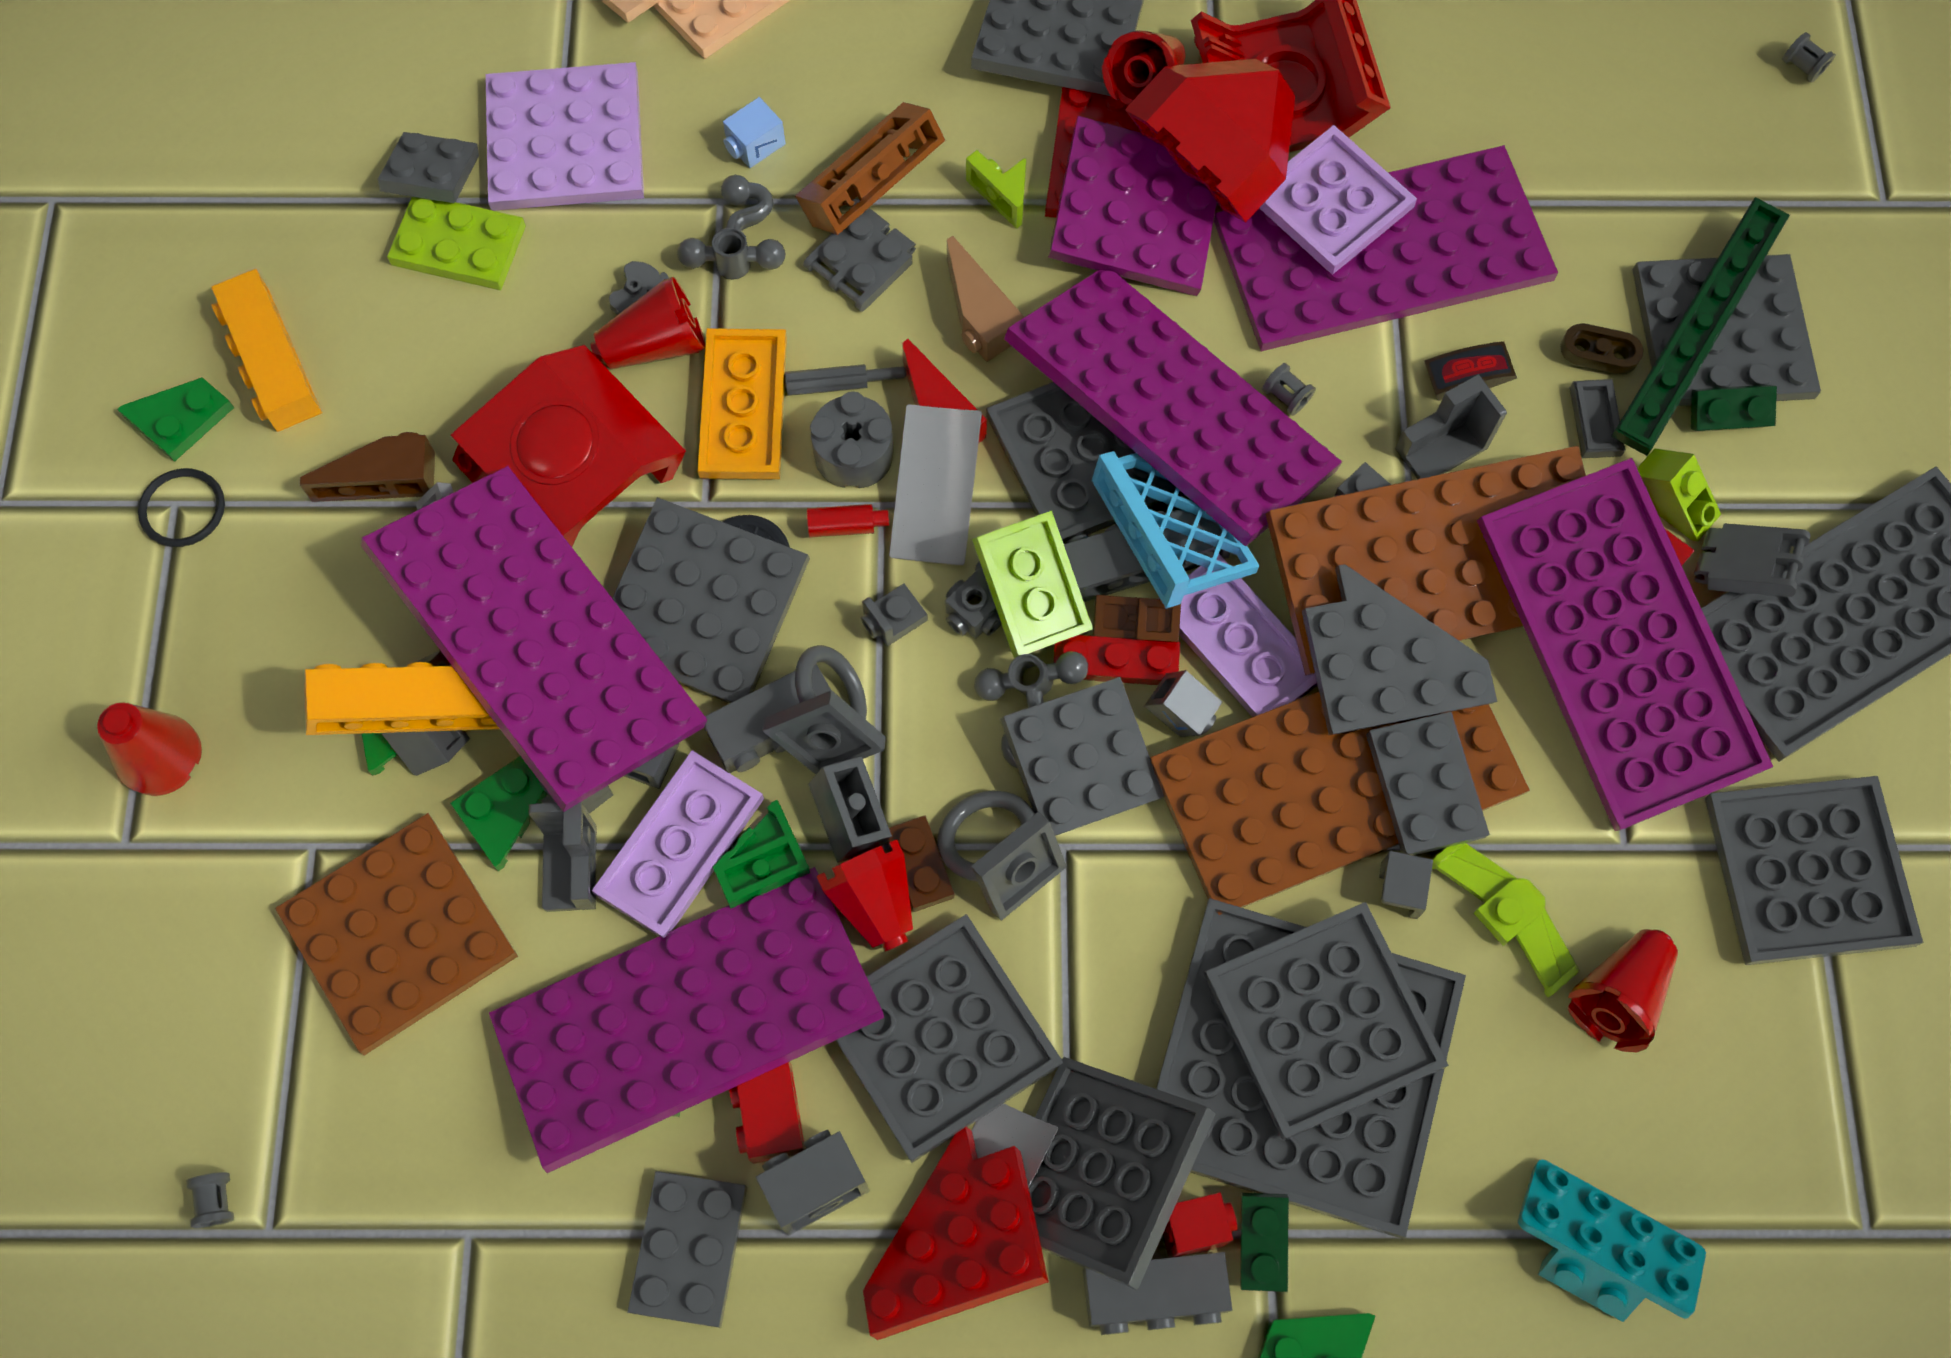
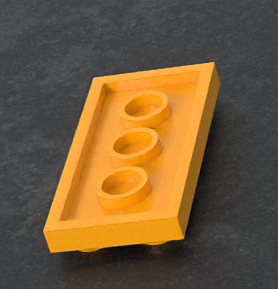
M707 328L698 457L699 478L780 479L785 389L784 376L787 348L786 329Z

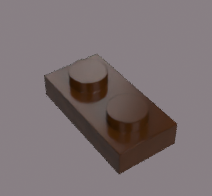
M926 815L890 827L889 830L892 837L888 839V842L897 839L905 856L909 898L913 912L954 899V891Z

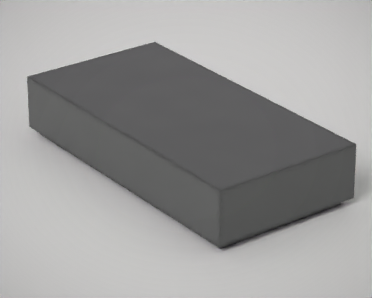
M1613 379L1573 381L1569 389L1582 459L1621 457L1626 451L1625 444L1611 437L1620 422Z

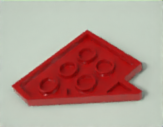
M965 1127L954 1135L863 1289L871 1337L880 1340L1049 1282L1021 1151L1015 1146L977 1158L972 1131Z

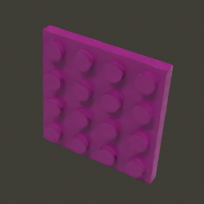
M1078 116L1074 126L1048 258L1097 271H1113L1124 278L1198 296L1202 289L1217 201L1206 185L1182 172L1162 145L1147 138L1140 132Z

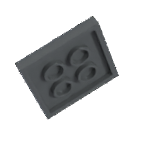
M1121 677L1000 718L1031 807L1035 814L1039 811L1050 821L1055 836L1164 797Z

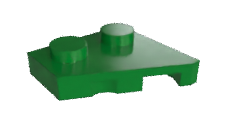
M201 377L124 404L117 410L175 462L232 411L234 406L224 395Z
M778 800L771 802L767 807L768 813L753 830L749 827L738 839L735 848L726 852L713 866L730 908H734L756 896L763 895L811 873Z

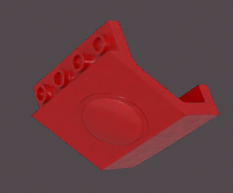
M1315 0L1302 10L1241 25L1227 24L1202 11L1191 19L1195 34L1194 43L1200 52L1203 63L1257 59L1281 72L1295 94L1289 152L1306 148L1333 125L1350 138L1391 108L1357 0Z
M585 345L538 357L450 434L458 443L452 461L472 483L508 466L571 547H573L582 527L639 477L652 473L660 483L673 480L686 452L674 437Z

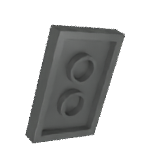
M1452 712L1370 730L1366 734L1401 853L1408 855L1421 854L1483 839L1490 835Z
M659 1171L655 1172L627 1313L721 1328L747 1192L746 1185Z

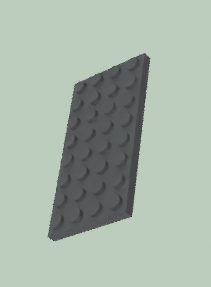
M1937 466L1803 547L1801 556L1804 558L1803 568L1795 576L1794 581L1797 583V590L1794 596L1782 597L1727 592L1701 608L1761 740L1778 762L1951 654V483ZM1785 571L1783 576L1784 579H1786L1788 571Z

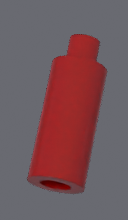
M872 504L807 508L809 538L874 534V527L889 526L888 510L873 511Z

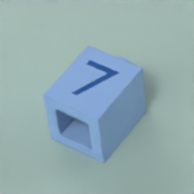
M760 97L723 121L726 136L723 142L726 149L733 158L738 159L740 157L749 168L786 144L783 121Z

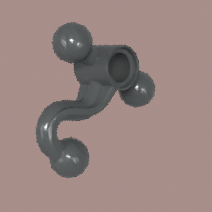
M741 175L728 176L721 186V194L724 200L729 204L737 206L744 204L749 198H755L758 204L734 212L730 216L726 228L718 231L713 236L712 246H706L697 238H688L682 241L677 249L679 261L685 267L691 269L701 267L706 261H715L718 273L724 278L731 280L745 276L750 270V262H758L764 269H777L785 260L786 253L783 245L778 240L766 239L757 246H748L746 236L742 232L744 229L760 223L771 213L773 207L772 194L766 187L758 183L748 182Z
M1068 651L1062 654L1056 663L1045 664L1041 659L1032 654H1023L1011 662L1008 673H1002L995 668H986L979 672L975 678L974 688L978 696L986 701L997 700L1002 697L1007 689L1016 688L1026 695L1029 708L1044 703L1043 696L1051 690L1054 680L1060 679L1067 684L1081 682L1088 673V662L1081 653L1076 651ZM1038 667L1040 670L1038 680L1030 686H1024V672L1028 668ZM1004 733L1001 740L1003 756L1011 766L1017 768Z

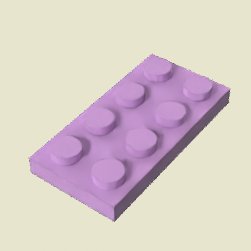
M1218 554L1217 560L1228 564L1222 558V556ZM1200 566L1188 576L1190 579L1206 575L1208 569ZM1242 578L1183 597L1179 635L1252 717L1301 699L1318 685L1315 674L1305 676L1296 638Z
M692 750L592 889L593 894L657 936L665 938L675 928L714 872L713 866L728 852L764 800L763 794Z

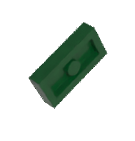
M1754 385L1692 389L1691 429L1705 431L1776 426L1777 386Z
M1241 1193V1290L1288 1292V1194Z

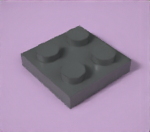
M403 132L378 178L380 192L455 203L479 157L477 143L460 141L458 139Z

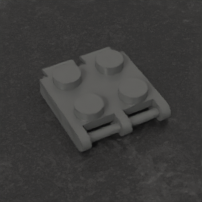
M869 208L839 235L832 233L805 259L803 266L809 271L815 270L829 281L830 288L834 291H842L855 302V307L863 312L913 264L912 254L916 250L914 247L916 244L896 228L889 232L890 223ZM823 262L837 274H831L828 270L821 266L820 263ZM847 282L850 283L853 287L859 290L862 293V295L859 296L856 292H854L845 284Z
M1724 523L1722 529L1709 528L1703 542V552L1699 555L1694 571V581L1708 584V590L1792 597L1796 594L1797 583L1794 581L1796 573L1803 568L1804 558L1801 556L1803 547L1809 544L1811 535L1804 529ZM1793 546V547H1794L1793 553H1790L1791 547ZM1785 571H1788V572H1787V575H1786V579H1784V578H1783L1784 573H1785Z

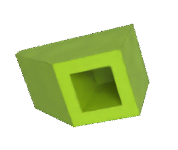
M1654 448L1637 467L1658 515L1690 540L1698 542L1721 516L1718 505L1694 454Z

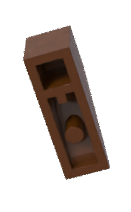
M403 432L398 436H384L300 477V486L312 502L422 497L434 486L435 451L426 435Z

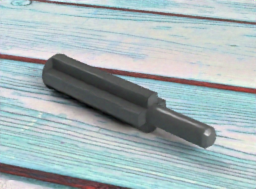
M860 364L785 372L784 383L787 395L868 388L867 382L905 378L906 368L901 366L866 370V365Z

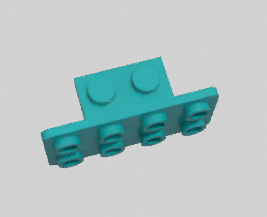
M1542 1159L1536 1163L1519 1214L1518 1224L1524 1231L1553 1246L1541 1263L1539 1276L1622 1322L1629 1317L1645 1298L1684 1319L1689 1318L1695 1312L1706 1258V1251L1700 1244L1547 1160Z

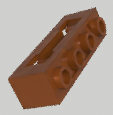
M906 102L901 103L796 194L795 197L811 225L839 235L945 141V138L931 110ZM909 148L918 149L916 152L913 153L911 157H909ZM858 196L860 201L853 206L855 203L853 200ZM843 205L852 207L844 215L839 210Z

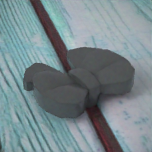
M632 261L626 264L624 267L626 283L623 289L612 292L609 296L610 309L618 315L661 281L668 279V275L665 272L659 274L658 270L644 262Z

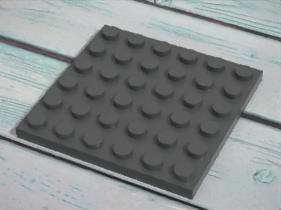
M1209 898L1156 1086L1158 1090L1207 1106L1216 1113L1190 1172L1254 1193L1288 1194L1289 1204L1401 1239L1406 1238L1444 1069L1282 1141L1204 977V973L1209 969L1306 927ZM1392 953L1447 1060L1466 975Z

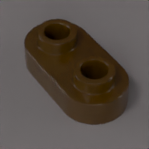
M1585 323L1571 326L1560 344L1562 355L1570 363L1615 374H1627L1633 371L1644 353L1641 341L1633 334ZM1575 346H1581L1584 348L1585 351H1581L1577 349ZM1614 354L1621 355L1624 360L1616 358Z

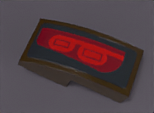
M1504 341L1471 346L1424 361L1438 401L1443 399L1446 392L1478 374L1489 388L1517 379Z

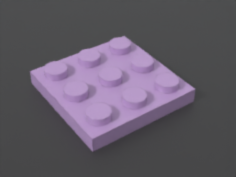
M1333 125L1288 161L1286 180L1264 202L1260 209L1333 275L1412 210L1417 198Z

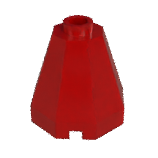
M897 839L889 842L891 851L888 853L884 852L881 845L833 867L832 870L835 877L829 880L824 872L816 876L826 896L873 948L881 944L884 952L908 942L905 933L913 930L905 856Z

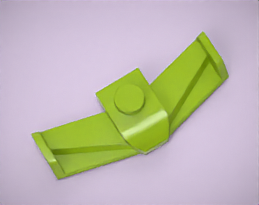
M1467 843L1447 847L1432 859L1433 870L1437 869L1484 902L1473 914L1502 946L1516 937L1545 989L1543 992L1548 998L1580 971L1545 909V897L1530 880L1516 878Z

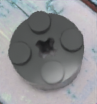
M851 391L829 401L820 408L810 425L814 458L820 474L831 484L845 488V485L865 488L880 481L891 467L894 452L892 424L883 407L877 402L863 397L859 392Z

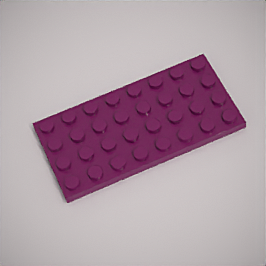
M1505 145L1388 172L1417 198L1414 208L1333 275L1260 208L1246 223L1226 211L1215 213L1214 224L1260 351L1554 281L1558 275V270Z
M1096 271L1010 326L1005 334L1004 340L1244 546H1247L1269 528L1265 513L1270 510L1297 505L1331 477L1342 463L1324 445L1319 443L1294 420L1289 418L1264 395L1259 393L1234 370L1229 368L1175 321L1122 279L1119 274L1113 271Z
M1633 458L1499 509L1477 520L1614 831L1625 829L1773 768L1772 762Z
M508 466L362 537L361 547L563 812L705 727L708 719Z
M815 867L810 869V874L797 878L763 895L756 896L734 908H730L728 905L670 931L665 938L661 936L489 1012L541 1166L546 1173H550L885 1018L835 908L821 888L816 877L819 874Z

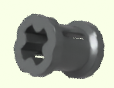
M1805 32L1789 47L1782 60L1786 64L1792 62L1808 75L1807 80L1812 83L1828 68L1836 54L1832 51L1826 53L1810 40L1811 35Z
M1283 363L1267 378L1262 391L1276 396L1288 407L1287 412L1294 416L1309 402L1316 388L1312 384L1306 386L1290 372V366L1287 363ZM1283 385H1287L1295 393L1291 394L1287 389L1283 387Z
M211 1173L186 1180L187 1189L192 1190L195 1217L190 1220L192 1228L213 1227L234 1221V1213L228 1210L226 1184L230 1182L229 1173Z

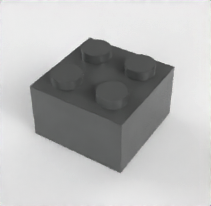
M825 1130L814 1135L804 1142L806 1147L804 1151L791 1158L786 1152L770 1159L762 1165L765 1172L756 1176L781 1229L788 1236L870 1192L840 1131L831 1135L829 1130Z

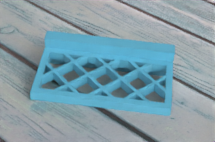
M1114 451L1099 455L1091 481L1165 608L1181 604L1185 595L1257 573L1259 564L1248 546H1244L1219 523L1218 525L1222 530L1220 536L1197 528L1201 517L1213 522L1216 521L1193 501L1178 496L1180 490L1177 487L1174 494L1151 486L1155 475L1166 478L1137 453L1120 458L1117 457ZM1135 467L1150 473L1147 483H1143L1130 478L1126 470ZM1146 496L1169 504L1166 514L1163 515L1148 509L1144 502ZM1173 507L1197 515L1193 526L1171 518L1170 514ZM1168 528L1188 536L1185 547L1167 541L1163 534L1164 529ZM1194 538L1215 546L1216 549L1213 557L1210 558L1190 550L1189 546L1192 539ZM1220 549L1237 555L1242 564L1231 566L1218 561L1217 557ZM1184 560L1207 568L1206 575L1190 579L1182 566Z

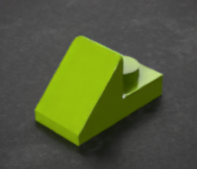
M976 150L966 158V181L1016 229L1019 228L1023 221L1026 158L1019 161L1003 174L1000 166L993 159H987Z

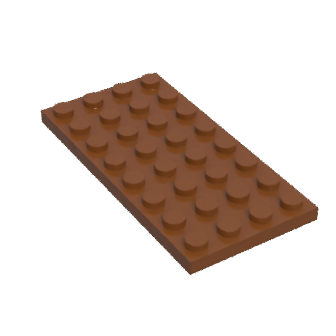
M1579 446L1283 507L1265 513L1305 676L1315 674L1302 610L1342 602L1335 568L1339 565H1347L1454 638H1458L1459 641L1524 627L1477 520L1484 515L1586 476Z
M1316 692L1150 757L1149 759L1161 786L1164 799L1208 900L1211 898L1243 908L1399 845L1366 734L1370 730L1421 718L1328 735L1320 693ZM1490 705L1452 711L1482 811L1529 792L1530 789Z

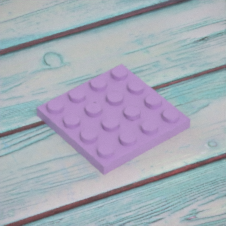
M636 62L486 74L488 203L491 210L644 198L639 86Z

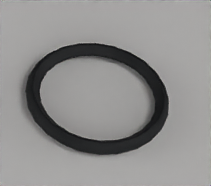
M193 468L171 470L157 477L144 490L138 506L140 525L148 537L159 544L169 547L193 545L205 539L219 525L225 508L224 493L219 483L203 471ZM194 477L201 479L212 488L216 498L215 513L208 525L200 532L181 539H171L155 532L147 518V507L156 489L173 478Z

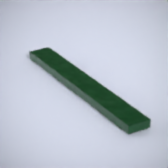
M1756 197L1753 199L1611 437L1648 456L1790 216L1789 214Z

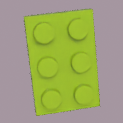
M411 197L387 258L392 266L502 290L526 224L523 217L457 202L450 203Z
M1052 511L972 539L1014 658L1093 629Z

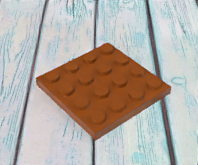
M429 813L275 908L359 1053L364 1056L518 957Z

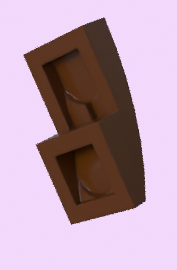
M1096 595L1093 636L1179 642L1181 604L1165 608L1161 599Z

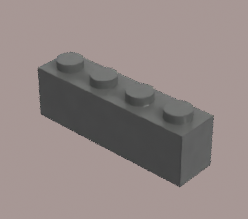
M1182 509L1173 511L1170 514L1171 518L1192 526L1197 516ZM1158 511V513L1163 515L1166 514L1164 511ZM1203 517L1200 518L1197 528L1218 536L1221 535L1222 530L1218 523ZM1117 524L1107 528L1104 533L1091 537L1088 535H1078L1069 539L1064 544L1084 602L1095 599L1096 595H1109L1150 582ZM1168 528L1164 529L1163 534L1167 541L1185 547L1188 536ZM1193 538L1189 549L1212 558L1216 547ZM1220 549L1219 554L1223 559L1230 557V552ZM1186 560L1182 564L1185 571L1200 567Z

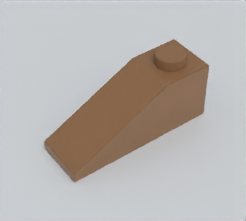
M951 236L947 239V263L962 328V339L972 353L978 352L988 362L1011 346L1004 340L1007 329L1023 319L1024 316L956 238Z

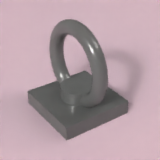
M817 645L805 650L801 654L795 669V687L799 704L766 717L763 732L814 774H817L824 766L861 756L864 759L884 751L886 737L866 720L867 705L861 681L849 661L837 650L828 646ZM823 662L838 674L846 688L850 706L832 690L815 697L812 685V672L816 663Z
M983 791L966 797L947 813L939 828L938 849L943 862L956 875L964 879L978 881L990 910L1001 921L1067 867L1050 821L1039 811L1035 814L1029 804L1022 798L1006 791ZM990 807L1003 808L1015 814L1021 826L977 862H969L959 855L955 847V835L960 824L969 815Z

